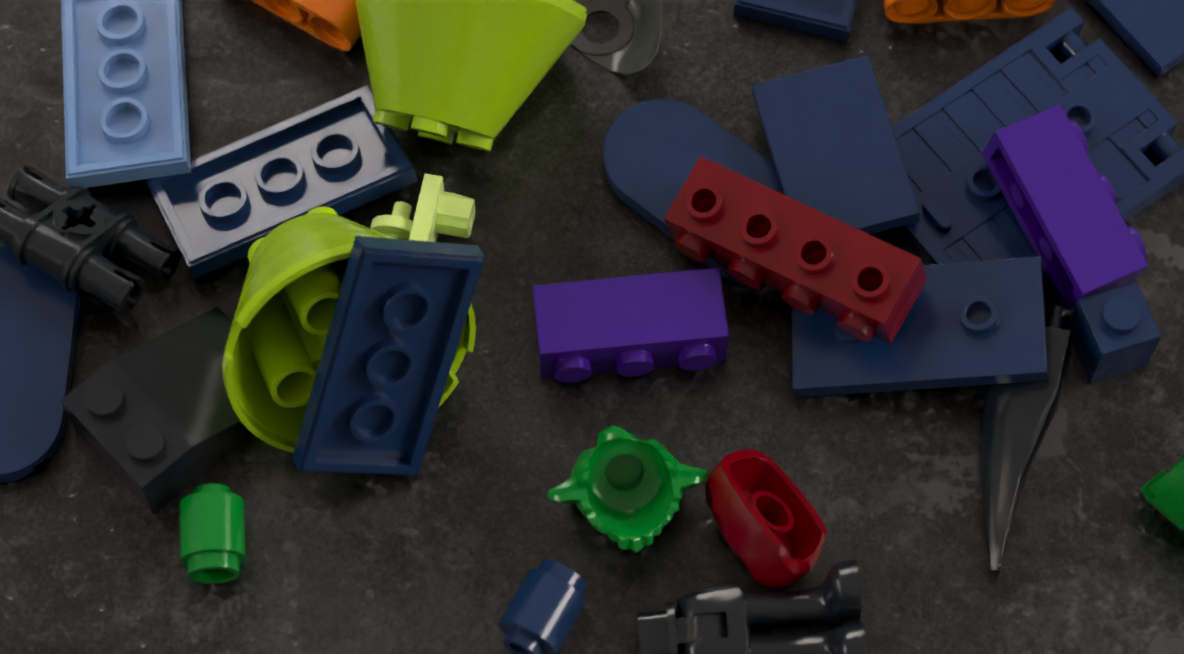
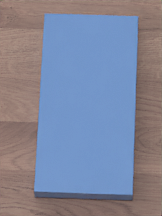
M61 0L66 180L69 186L88 188L191 173L182 0Z

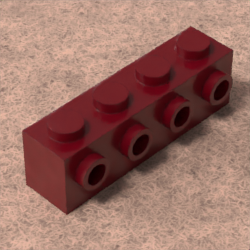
M702 156L697 160L664 217L675 240L673 245L684 255L701 263H706L709 257L729 266L727 272L741 283L755 289H759L762 283L783 292L782 299L795 309L809 315H815L817 309L838 319L837 325L843 331L866 342H870L872 337L875 336L891 344L927 281L921 258Z

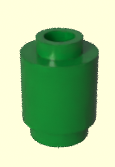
M211 483L196 486L192 489V494L185 496L179 502L180 562L183 566L187 567V577L193 582L219 584L233 581L240 576V565L246 560L244 499L237 494L231 493L230 487L223 484Z

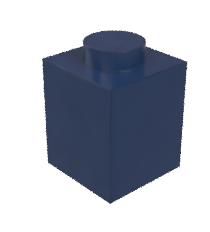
M1137 281L1078 299L1067 330H1071V343L1089 384L1146 367L1162 337Z

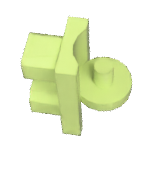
M425 173L413 221L409 219L412 206L406 202L399 201L394 203L392 215L376 216L373 218L370 229L394 239L437 242L439 233L469 238L475 218V201L472 198L444 191L443 176Z

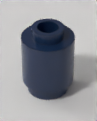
M549 559L542 560L537 569L529 570L498 623L499 629L506 635L503 640L504 645L515 654H557L585 604L582 596L587 587L585 580L569 567Z

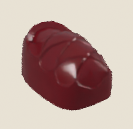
M753 449L740 450L725 455L710 472L706 482L703 483L705 485L706 503L709 510H712L711 514L722 537L725 538L724 541L745 562L753 579L761 587L784 589L798 583L811 572L818 561L828 534L825 525L802 492L767 455Z

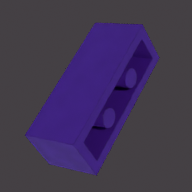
M1061 104L995 131L983 150L982 156L1035 255L1041 256L1043 270L1063 307L1072 312L1080 298L1133 283L1149 266L1145 260L1146 250L1144 243L1134 228L1127 227L1116 207V194L1110 180L1103 173L1097 172L1087 154V141L1081 127L1074 120L1068 119Z
M719 268L532 285L541 379L555 378L559 382L572 383L585 380L595 373L617 371L619 375L633 377L647 374L657 367L679 365L684 370L693 371L709 368L718 361H726L729 334Z

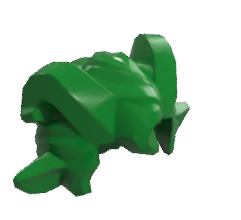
M609 426L598 433L597 447L581 452L574 462L570 479L557 487L549 489L547 497L558 504H576L596 530L608 535L612 541L618 542L620 549L627 550L630 548L637 553L644 546L651 545L654 536L659 535L662 532L663 526L668 524L674 513L680 510L679 501L682 498L683 491L705 483L709 474L705 469L679 463L666 447L655 439H638L631 432H627L620 427Z

